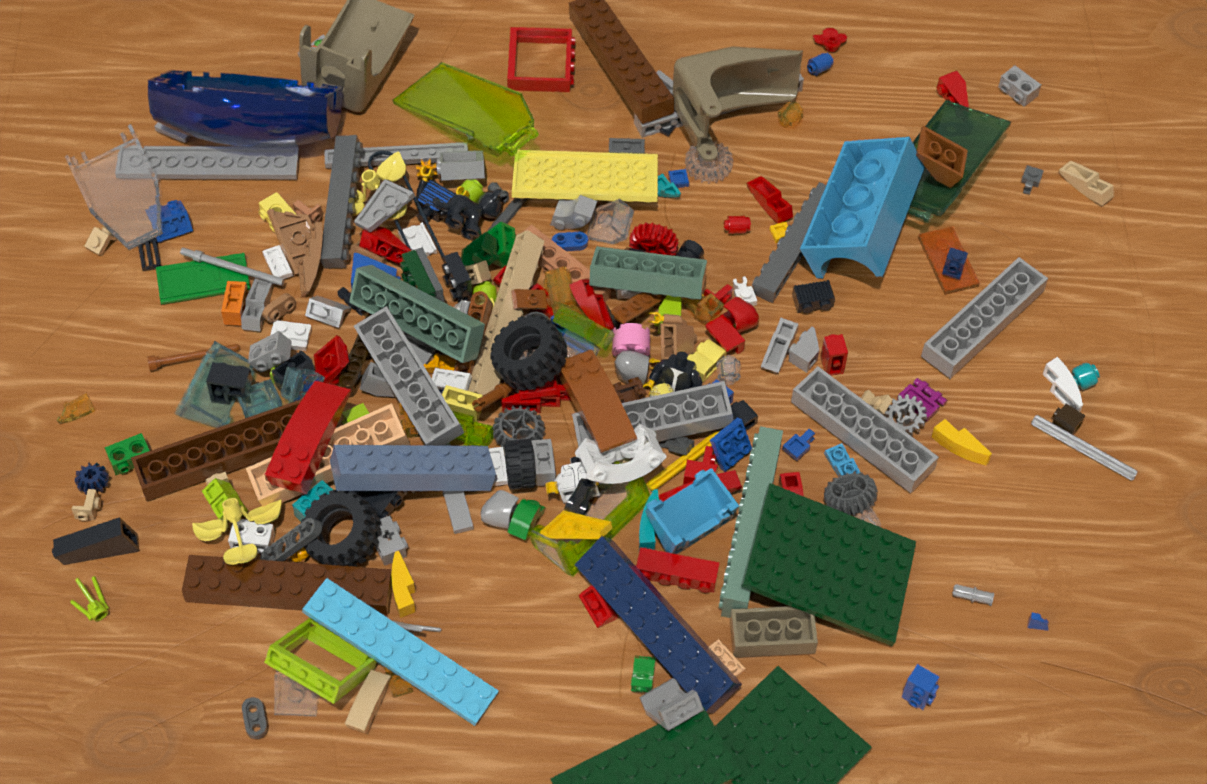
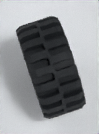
M527 315L525 318L521 316L516 321H510L509 325L503 327L500 330V334L495 336V343H492V352L490 353L492 365L505 383L514 389L526 390L528 388V390H533L537 386H545V383L551 382L554 376L561 372V367L565 365V358H567L568 353L566 341L551 320L536 315V317L534 315ZM539 345L532 355L519 360L520 356L527 349Z
M335 489L329 491L328 495L326 493L320 495V499L314 500L311 503L310 509H306L304 513L306 516L301 520L302 523L304 520L312 518L319 520L322 524L320 535L304 546L306 552L325 565L356 567L357 563L362 564L366 561L365 558L368 555L371 556L374 552L372 549L378 545L379 540L377 537L381 535V528L378 527L381 522L377 516V511L371 504L353 491L338 492ZM352 515L353 526L349 535L343 541L329 545L328 534L332 525L341 517Z

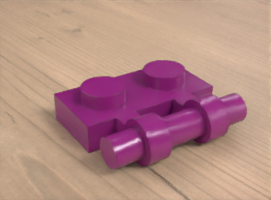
M916 378L913 384L917 387L909 384L899 395H901L902 399H905L906 394H908L909 399L916 396L917 402L921 400L923 403L922 407H926L927 411L924 413L927 414L925 421H928L940 408L937 402L944 406L948 400L943 397L942 393L929 387L926 381ZM915 408L914 412L919 415L918 410Z

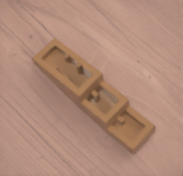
M315 222L311 226V239L304 245L305 256L298 262L301 297H305L310 291L318 270L322 249V222Z

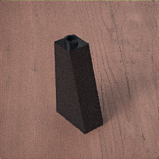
M120 517L53 539L54 548H52L54 558L63 565L140 551L138 534Z

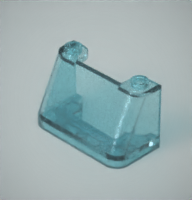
M214 341L202 358L174 414L218 428L230 423L232 417L229 416V411L237 396L232 397L230 405L211 402L206 380L212 362L245 366L251 369L252 377L255 371L248 364L247 358Z

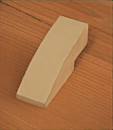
M1069 161L1059 169V173L1074 188L1092 201L1103 206L1114 197V186L1099 179V173L1073 161Z
M374 670L370 671L345 722L348 728L368 733L372 720L378 713L391 676Z

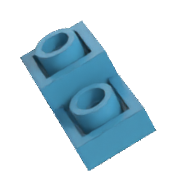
M843 443L824 451L827 460L838 477L839 474L843 476L846 473L852 474L854 471L856 474L860 473L857 464L853 458L850 459Z

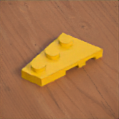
M563 510L540 531L541 538L599 539L612 529L611 521Z

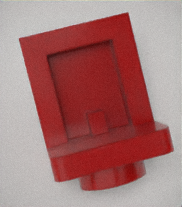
M726 284L716 294L706 289L704 290L703 301L708 307L718 311L733 298V287Z

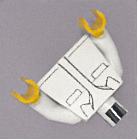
M572 457L570 464L563 465L561 473L557 475L556 479L545 484L547 494L551 492L558 494L560 492L563 503H566L574 493L580 479H587V471L582 460L578 457ZM594 481L596 488L592 497L600 496L597 485L601 483Z

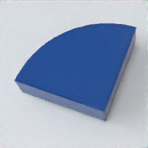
M1032 612L1028 620V628L1048 631V620H1044L1040 614Z

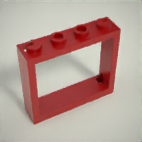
M510 27L507 90L570 92V85H574V75H571V72H574V62H571V59H575V49H572V46H575V37H572V29ZM517 43L566 44L565 78L515 77Z

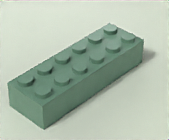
M596 246L590 265L589 285L599 288L606 287L616 290L646 292L654 295L662 294L672 297L701 299L706 279L707 260Z

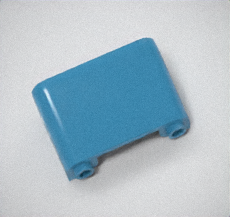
M712 468L707 471L701 470L694 476L696 479L691 485L667 500L657 501L654 499L647 504L646 514L666 552L671 554L682 552L729 522L739 508L738 503Z

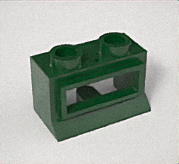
M484 232L464 247L461 253V260L464 266L487 261L489 266L499 259L497 254L498 239L488 232Z

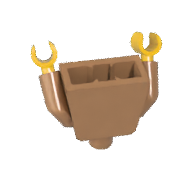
M658 312L649 313L655 315V320L648 321L649 323L656 324L663 321L661 323L662 360L669 359L671 354L677 355L680 351L688 355L694 352V343L697 341V335L694 333L693 326L687 325V322L679 315L663 314L661 316ZM652 358L649 362L657 364L660 360Z

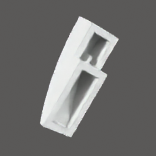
M1056 357L1046 364L1043 375L1052 383L1050 392L1063 405L1067 403L1080 412L1083 403L1078 386L1065 364Z

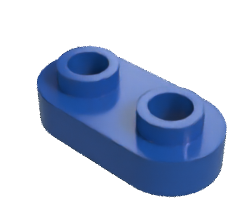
M583 232L557 233L552 237V241L565 251H581L588 246V236Z

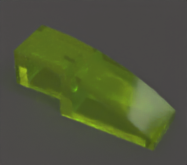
M563 305L560 306L553 319L554 323L604 350H607L615 336V333Z
M452 411L465 432L456 439L472 446H489L493 440V426L475 422L473 415Z

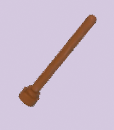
M233 344L162 358L151 355L147 356L150 371L158 370L157 368H160L161 365L237 352L240 346Z

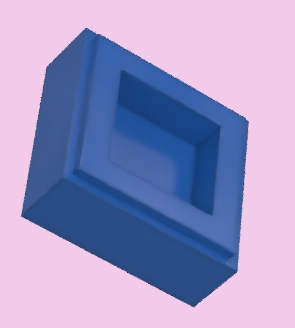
M686 169L668 171L670 183L673 182L677 188L689 187Z

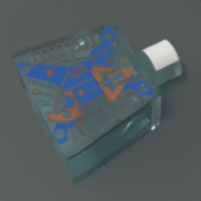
M287 367L280 394L289 403L303 399L315 380L323 382L325 377L310 369Z

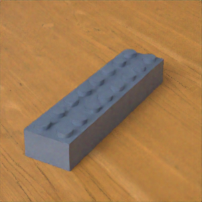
M334 445L330 459L336 491H491L496 477L488 446Z

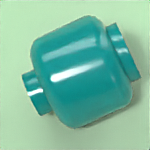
M1085 362L1072 369V376L1079 389L1086 390L1098 383L1100 374L1094 364Z

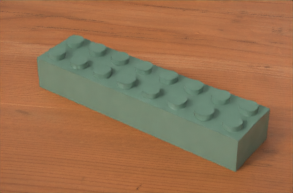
M373 265L356 268L350 303L372 315L387 306L402 331L462 363L477 359L485 328L483 322Z

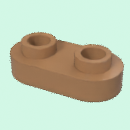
M288 293L281 295L264 308L262 317L269 323L277 321L280 317L293 310L295 298Z

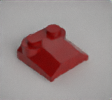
M336 335L313 354L316 379L319 377L322 382L332 385L339 383L340 372L349 362L347 346L341 337Z

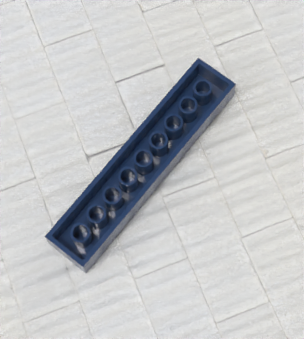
M601 536L575 564L579 571L688 693L691 690L697 692L701 704L707 713L714 714L742 685L612 539Z

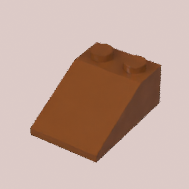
M922 126L916 155L935 180L951 188L963 178L968 150Z

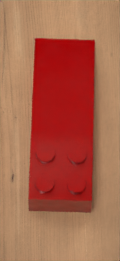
M315 380L288 422L264 475L271 485L303 494L308 493L351 394V389Z

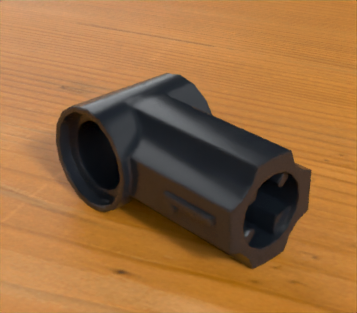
M581 478L574 493L567 501L564 510L585 515L590 505L589 501L596 488L594 481Z

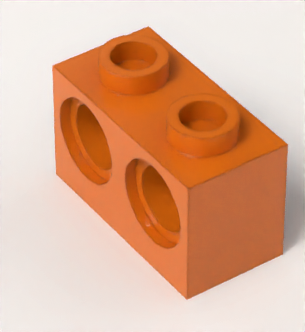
M227 281L221 310L224 325L242 326L241 316L246 307L245 300L248 296L246 282Z

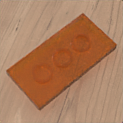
M953 226L918 235V240L944 295L979 287L980 282L968 257L960 280L942 274L950 247L964 251Z

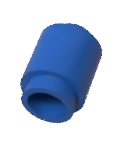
M821 53L808 60L807 69L811 74L818 75L831 68L834 63L833 58L829 53Z

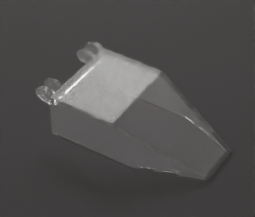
M130 124L128 128L134 139L128 141L127 136L121 133L124 144L91 160L88 159L85 152H82L81 156L85 163L80 165L75 156L71 158L69 155L65 156L90 213L128 250L163 234L161 180L140 137Z

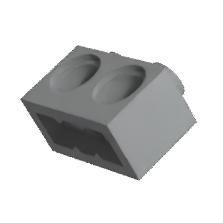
M1013 66L1001 76L998 88L1025 107L1038 97L1041 84L1017 66Z
M278 331L250 345L248 364L262 373L290 359L292 341Z
M551 439L532 440L536 486H544L547 482L555 480Z

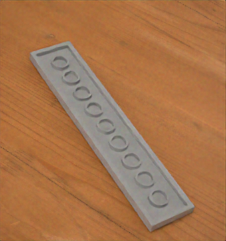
M120 146L116 178L297 179L299 147Z

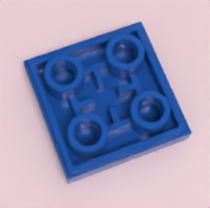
M738 417L710 439L720 469L723 471H727L752 449L743 421Z

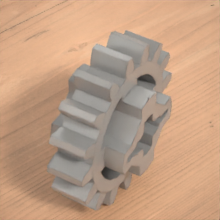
M906 394L905 399H902L901 395H899L898 401L892 400L893 405H889L887 408L889 411L884 413L885 417H888L890 421L913 436L914 430L920 432L919 426H925L923 420L927 419V414H924L927 412L926 407H922L923 403L921 400L917 402L916 396L909 399V395ZM915 408H916V409L918 410V412H919V415H918V416L914 413V411H915L914 409H915ZM893 415L898 418L897 423L893 420Z

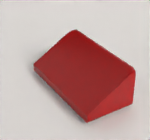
M593 585L578 595L597 628L619 618L615 610Z

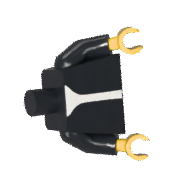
M680 351L677 355L671 354L669 359H663L657 363L649 376V382L645 383L643 388L645 389V386H649L652 390L655 382H657L656 385L666 383L676 392L702 386L703 381L696 370V363L687 359V353Z

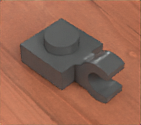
M1026 166L1021 180L1022 183H1025L1023 193L1030 195L1032 187L1039 186L1044 170Z
M683 436L660 441L659 445L662 448L668 447V451L687 455L694 447L695 440Z

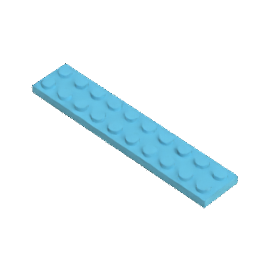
M328 578L325 579L302 609L304 614L474 726L499 692Z

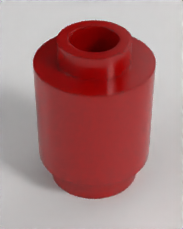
M745 215L727 216V220H724V231H727L728 234H746V232L751 230L750 217Z

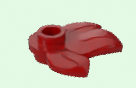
M827 27L823 30V34H814L813 40L817 44L824 45L827 51L833 52L839 49L841 43L847 41V35L844 33L838 34L835 28Z

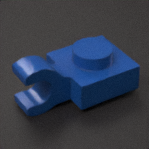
M808 429L801 437L795 434L783 445L782 449L794 460L798 461L810 450L809 444L815 439L813 437L815 433Z

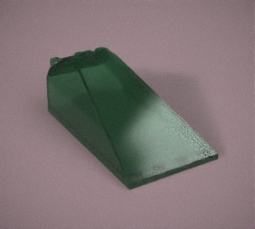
M945 100L925 127L968 150L964 175L961 180L950 188L935 180L925 167L907 214L923 219V222L930 223L934 215L941 217L1011 125V121ZM920 133L913 141L916 150L918 147Z

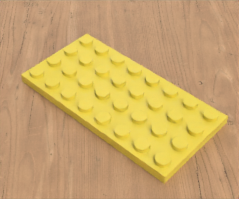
M515 150L512 198L574 200L582 195L593 200L657 202L658 154Z

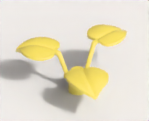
M399 151L387 158L378 167L377 172L371 169L363 172V193L357 190V198L354 200L355 213L352 216L360 214L365 207L363 202L366 201L367 188L377 190L380 186V180L384 181L386 179L390 182H395L404 176L406 165ZM407 204L387 220H395L402 217L407 210Z
M230 498L222 503L224 509L222 511L224 515L223 520L217 519L203 523H192L194 534L202 541L219 538L222 532H225L228 528L227 520L233 523L239 547L227 550L223 558L225 563L231 565L245 563L254 559L258 551L254 544L243 546L237 522L241 520L243 514L248 521H254L255 524L269 523L279 516L282 502L280 499L266 506L255 508L247 514L244 507L239 505L238 499Z

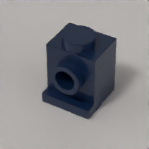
M950 247L942 274L960 280L968 253Z

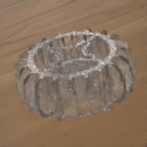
M717 141L714 142L718 150V156L714 161L710 162L704 161L695 146H690L685 158L686 169L690 176H694L695 180L701 179L702 183L707 181L709 184L711 181L717 183L718 179L723 181L724 177H728L729 172L732 170L733 157L728 147H724L723 143L717 144Z

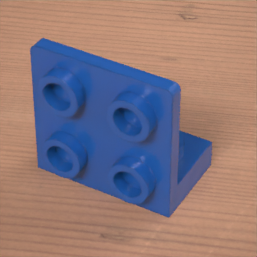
M172 200L167 205L161 207L153 206L146 211L157 242L193 231L188 213L181 201Z

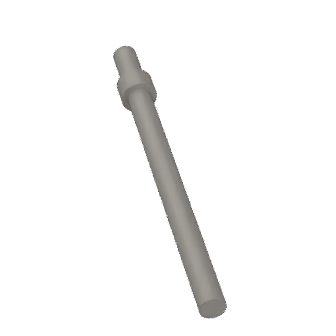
M182 247L180 251L181 255L193 258L194 261L200 263L202 261L280 286H283L285 282L283 278L215 258L199 250L193 251Z

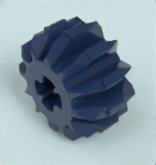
M89 462L87 467L81 465V471H76L75 484L78 490L86 495L88 489H95L97 492L103 493V487H108L110 477L104 466L100 467L98 463L92 466Z

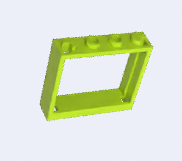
M309 618L271 644L264 663L334 704L363 682L370 671L375 669L377 661L312 618ZM308 639L357 669L339 681L290 651Z

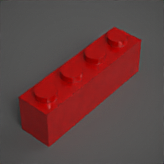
M640 547L636 567L649 581L659 582L662 585H676L682 589H696L703 593H714L720 562Z

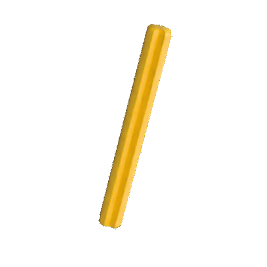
M720 430L713 432L693 447L687 455L681 456L646 483L649 490L658 489L686 467L687 459L695 461L705 452V446H712L710 439L718 434Z

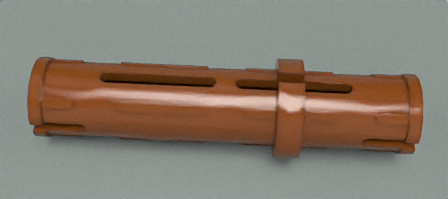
M506 383L498 384L492 391L474 400L472 406L479 404L474 407V410L480 412L495 401L506 398L510 392L516 389Z

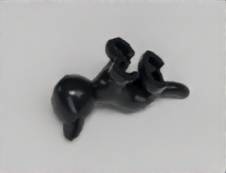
M502 189L484 192L478 202L472 201L467 196L456 194L446 203H442L436 198L432 200V203L441 210H448L445 220L448 227L452 229L462 227L461 235L465 239L473 241L474 237L481 235V228L478 226L481 216L498 218L502 205L500 197Z

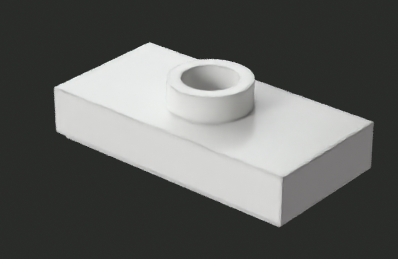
M280 245L262 251L273 276L283 279L293 276Z
M439 368L434 369L432 376L433 382L441 390H444L445 386L448 385L468 391L472 378L470 373Z

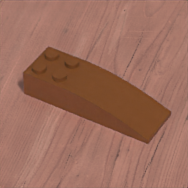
M591 349L566 358L565 365L561 367V372L558 374L559 379L600 452L602 453L638 440L628 415L593 350Z

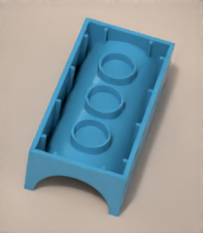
M910 137L844 142L800 247L816 278H824L832 258H848L858 261L867 266L876 277L883 276L925 168L916 155L917 150Z

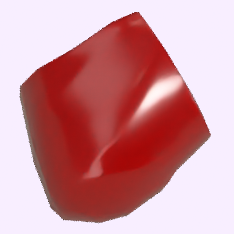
M737 296L723 306L728 311L721 315H724L739 333L758 325L759 314L757 310L744 299Z

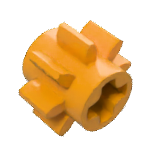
M430 158L428 162H424L421 159V165H416V169L420 170L416 175H421L423 179L421 168L425 166L427 169L431 168L433 170L437 167V164L432 165Z

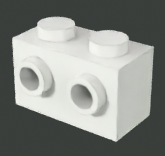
M241 519L237 522L243 546L254 544L257 547V553L262 554L266 548L273 544L275 537L273 524H255V522H250L246 519ZM233 523L228 540L230 549L239 547Z

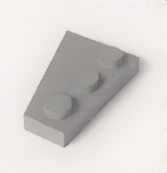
M384 179L354 223L356 226L372 232L416 196L414 192Z

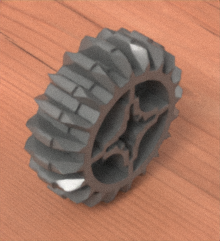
M521 405L517 409L514 406L511 407V410L505 408L504 413L499 412L498 418H495L492 427L494 431L493 438L496 439L497 445L503 447V450L504 444L508 440L530 439L532 442V440H543L545 434L542 417L537 415L535 410L530 411L529 406L526 409H523Z
M854 471L852 474L846 473L843 476L839 474L838 478H833L832 482H828V486L825 487L824 500L826 505L849 515L863 514L864 510L869 511V508L874 506V502L877 501L878 490L873 478H870L869 475H864L862 472L856 474Z

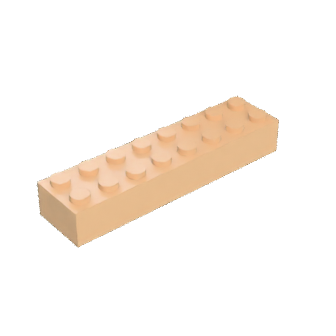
M392 403L335 428L309 490L321 480L325 483L334 480L330 465L334 445H410ZM272 457L246 468L262 507L280 499L283 503L303 494L273 486L269 483L264 474Z

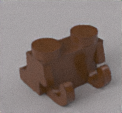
M639 377L629 379V384L622 385L621 382L612 384L621 403L642 399V396L647 395Z

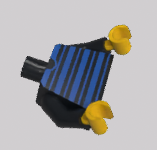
M423 166L421 168L423 179H420L416 198L426 218L440 222L442 219L447 218L448 210L437 208L433 205L432 200L436 198L442 203H446L456 194L469 197V192L467 190L464 191V188L460 186L457 188L456 193L432 179L428 181V178H431L434 172L430 168L429 173L425 175L427 167ZM419 211V213L417 214V218L419 221L424 223V220Z

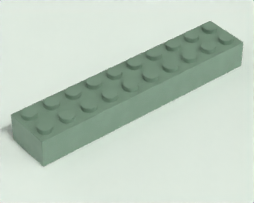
M760 426L759 434H754L749 466L747 467L738 517L731 542V550L727 561V569L725 570L724 583L720 594L718 608L722 609V617L730 618L731 609H747L749 605L751 591L741 587L767 486L774 482L783 436L782 430Z

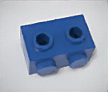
M917 664L907 679L901 698L907 700L911 706L922 710L925 709L927 704L931 706L940 687L937 685L939 676Z

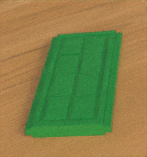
M245 253L215 257L247 267ZM190 261L156 267L161 305L225 294L227 281L246 282L247 289L250 290L248 275L203 261L201 263Z

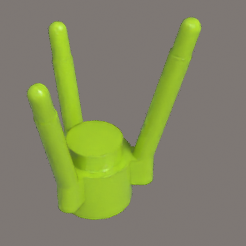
M93 576L92 581L100 601L94 600L80 579L76 578V583L90 602L87 606L88 611L74 600H71L70 603L86 615L89 621L94 620L97 622L104 619L108 615L109 607L105 603L96 577Z

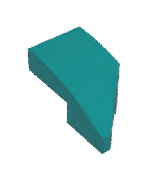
M664 174L658 176L659 197L681 196V192L673 182L670 183Z

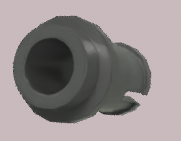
M492 182L488 186V191L502 189L497 182ZM503 189L500 193L502 204L506 203L509 199L508 192Z

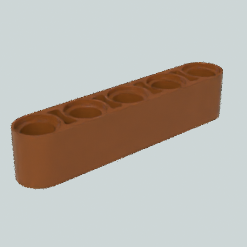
M478 291L471 298L467 315L475 319L481 318L479 321L485 324L483 340L493 303L485 292ZM476 359L465 363L456 360L454 371L464 372L468 370L467 373L472 374Z

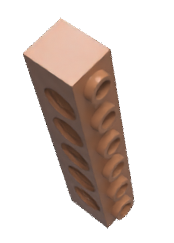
M532 224L524 230H528L544 240L543 252L537 264L547 275L554 277L560 285H564L572 293L570 284L581 279H590V270ZM593 286L595 294H603L605 302L611 298V288Z

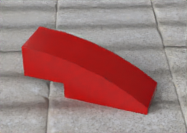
M763 176L747 182V187L752 195L777 224L793 217L792 205L783 199L781 191Z
M581 279L570 284L573 296L586 316L601 330H613L614 326L603 294H595L593 286L589 285L590 279Z

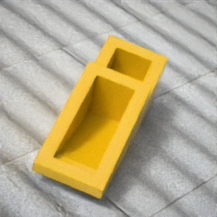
M946 419L934 427L931 437L941 446L966 460L985 466L989 464L992 453L965 428L958 431Z
M398 550L394 554L391 575L395 605L400 618L415 612L414 601L410 595L415 593V587Z

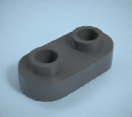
M255 697L248 698L242 704L245 730L250 738L260 739L267 733L264 707L260 699ZM256 708V712H250L251 709ZM259 727V728H260L259 731H257V732L253 731L254 728Z

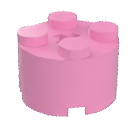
M637 323L621 324L617 330L615 327L612 335L613 355L617 358L622 351L631 350L649 356L650 329L646 327L645 330L641 324Z

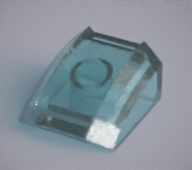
M271 379L251 385L246 398L236 396L244 418L282 406L279 394Z

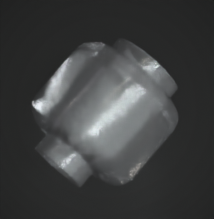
M723 356L716 364L717 379L721 382L725 381V385H733L741 378L740 361L734 356Z

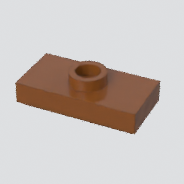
M511 290L513 309H547L545 290Z

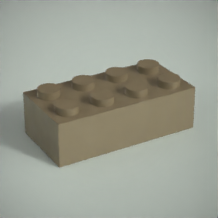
M794 607L731 609L730 629L734 657L816 653L818 640L814 615Z

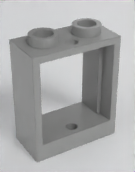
M483 150L440 152V158H437V175H441V180L485 178Z

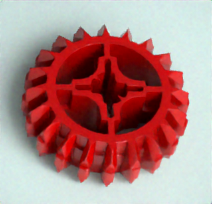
M647 222L644 224L639 223L638 226L634 227L629 237V247L645 250L646 253L671 256L676 254L679 242L676 237L677 234L673 233L672 229H667V226H661L660 223L654 224V222L651 224Z

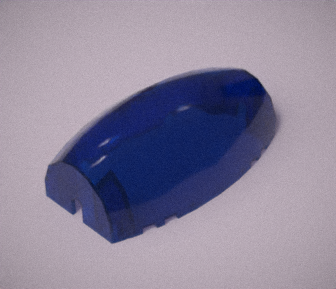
M168 70L160 76H155L148 80L149 109L154 121L192 137L215 143L248 148H285L308 145L334 138L340 121L343 96L342 86L322 84V88L314 87V82L309 81L307 86L298 85V80L232 73H221V77H210V72H203V76H192V71Z

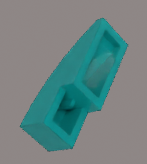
M658 489L653 490L643 509L639 529V551L640 547L655 550L656 532L646 514L647 504L652 500L656 499L659 501Z

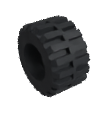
M531 440L506 441L504 453L508 487L510 490L534 488L536 484V471Z

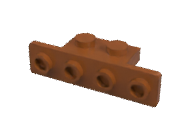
M641 292L613 308L611 313L615 316L614 319L618 323L625 324L663 302L667 295Z

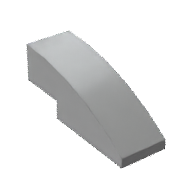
M261 279L254 280L245 300L246 307L241 316L243 330L261 331L265 320L262 317V313L270 302L273 283Z
M780 318L761 368L779 374L788 355V350L797 334L798 323Z

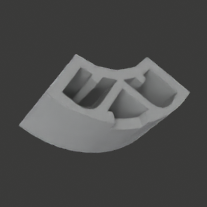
M582 195L574 200L560 199L550 225L559 230L575 229L586 225L592 217L597 201Z

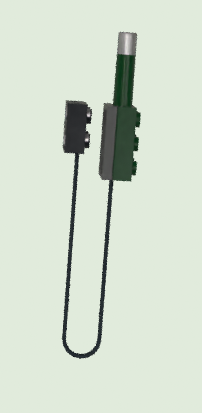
M384 150L373 153L368 160L369 169L373 170L371 162L376 156H391L393 153ZM404 174L403 179H404V181H405V183H406L408 189L413 192V190H412V188H411V186H410V184H409V182H408V180H407V178H406V176H405V174ZM414 197L413 199L444 260L442 270L445 275L442 277L445 285L450 287L449 292L452 300H456L457 303L461 300L471 302V278L458 252L444 255L417 198ZM395 219L394 221L406 246L411 249L398 220ZM423 247L416 249V251L412 250L403 253L402 262H400L403 271L401 273L402 280L444 302L443 288Z

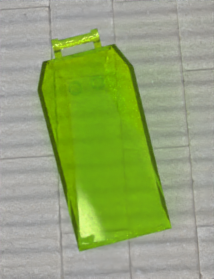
M443 62L392 100L393 104L495 157H498L504 151L513 157L527 142L539 136L538 131L533 128L534 118L522 93Z

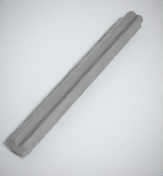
M1039 415L1033 418L1031 423L1033 426L1130 480H1134L1138 471Z

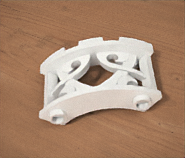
M640 423L634 429L638 440L601 453L593 440L585 438L575 452L576 457L582 460L587 471L586 478L606 484L623 483L640 478L655 469L667 456L656 439L655 431ZM624 458H633L632 461L627 463L611 464Z

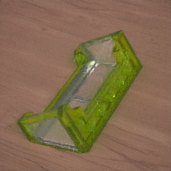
M614 461V462L611 463V464H614V465H615V464H623V463H620V462H618V461ZM643 476L623 483H601L597 485L598 488L602 489L600 496L597 497L598 500L595 505L589 501L590 505L585 516L611 521L612 529L604 537L612 539L645 507L650 493ZM536 525L528 533L534 548L566 574L573 577L579 571L575 564L598 539H550L540 534V531L545 526Z

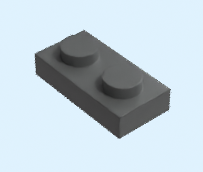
M609 138V153L644 154L645 139Z

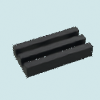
M152 236L151 239L144 237V240H141V238L137 239L142 270H154L156 267L161 266L156 237ZM152 243L156 259L155 265H153L152 256L149 245ZM142 245H146L149 266L145 264Z

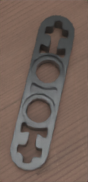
M312 518L304 520L262 552L260 560L285 561L320 535L322 530L321 522ZM300 534L299 541L296 543V537ZM286 544V549L282 553V547Z

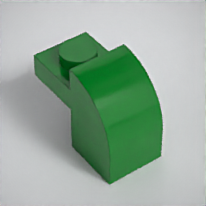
M522 499L512 516L507 533L526 540L532 535L536 520L544 514L546 507L540 505L538 501Z
M635 655L631 691L648 693L652 690L656 657Z

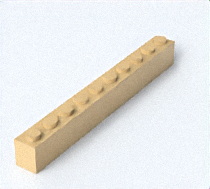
M528 230L516 235L471 374L472 378L468 388L470 392L485 395L502 381V377L493 367L492 360L490 359L492 343H495V336L500 334V330L503 327L508 326L510 321L518 320L517 318L523 315V309H513L511 290L530 289L533 284L534 273L538 268L539 257L543 252L544 240Z

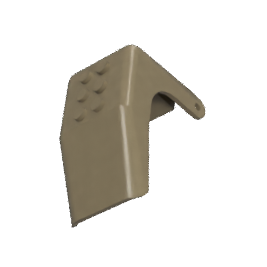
M347 0L330 30L316 49L311 48V27L304 25L299 36L301 86L303 91L353 112L363 111L389 72L415 14L377 0Z
M732 46L677 59L674 65L672 91L674 109L697 152L704 161H714L718 156V150L708 133L709 119L711 117H717L721 112L733 109L792 102L795 100L798 92L803 50Z

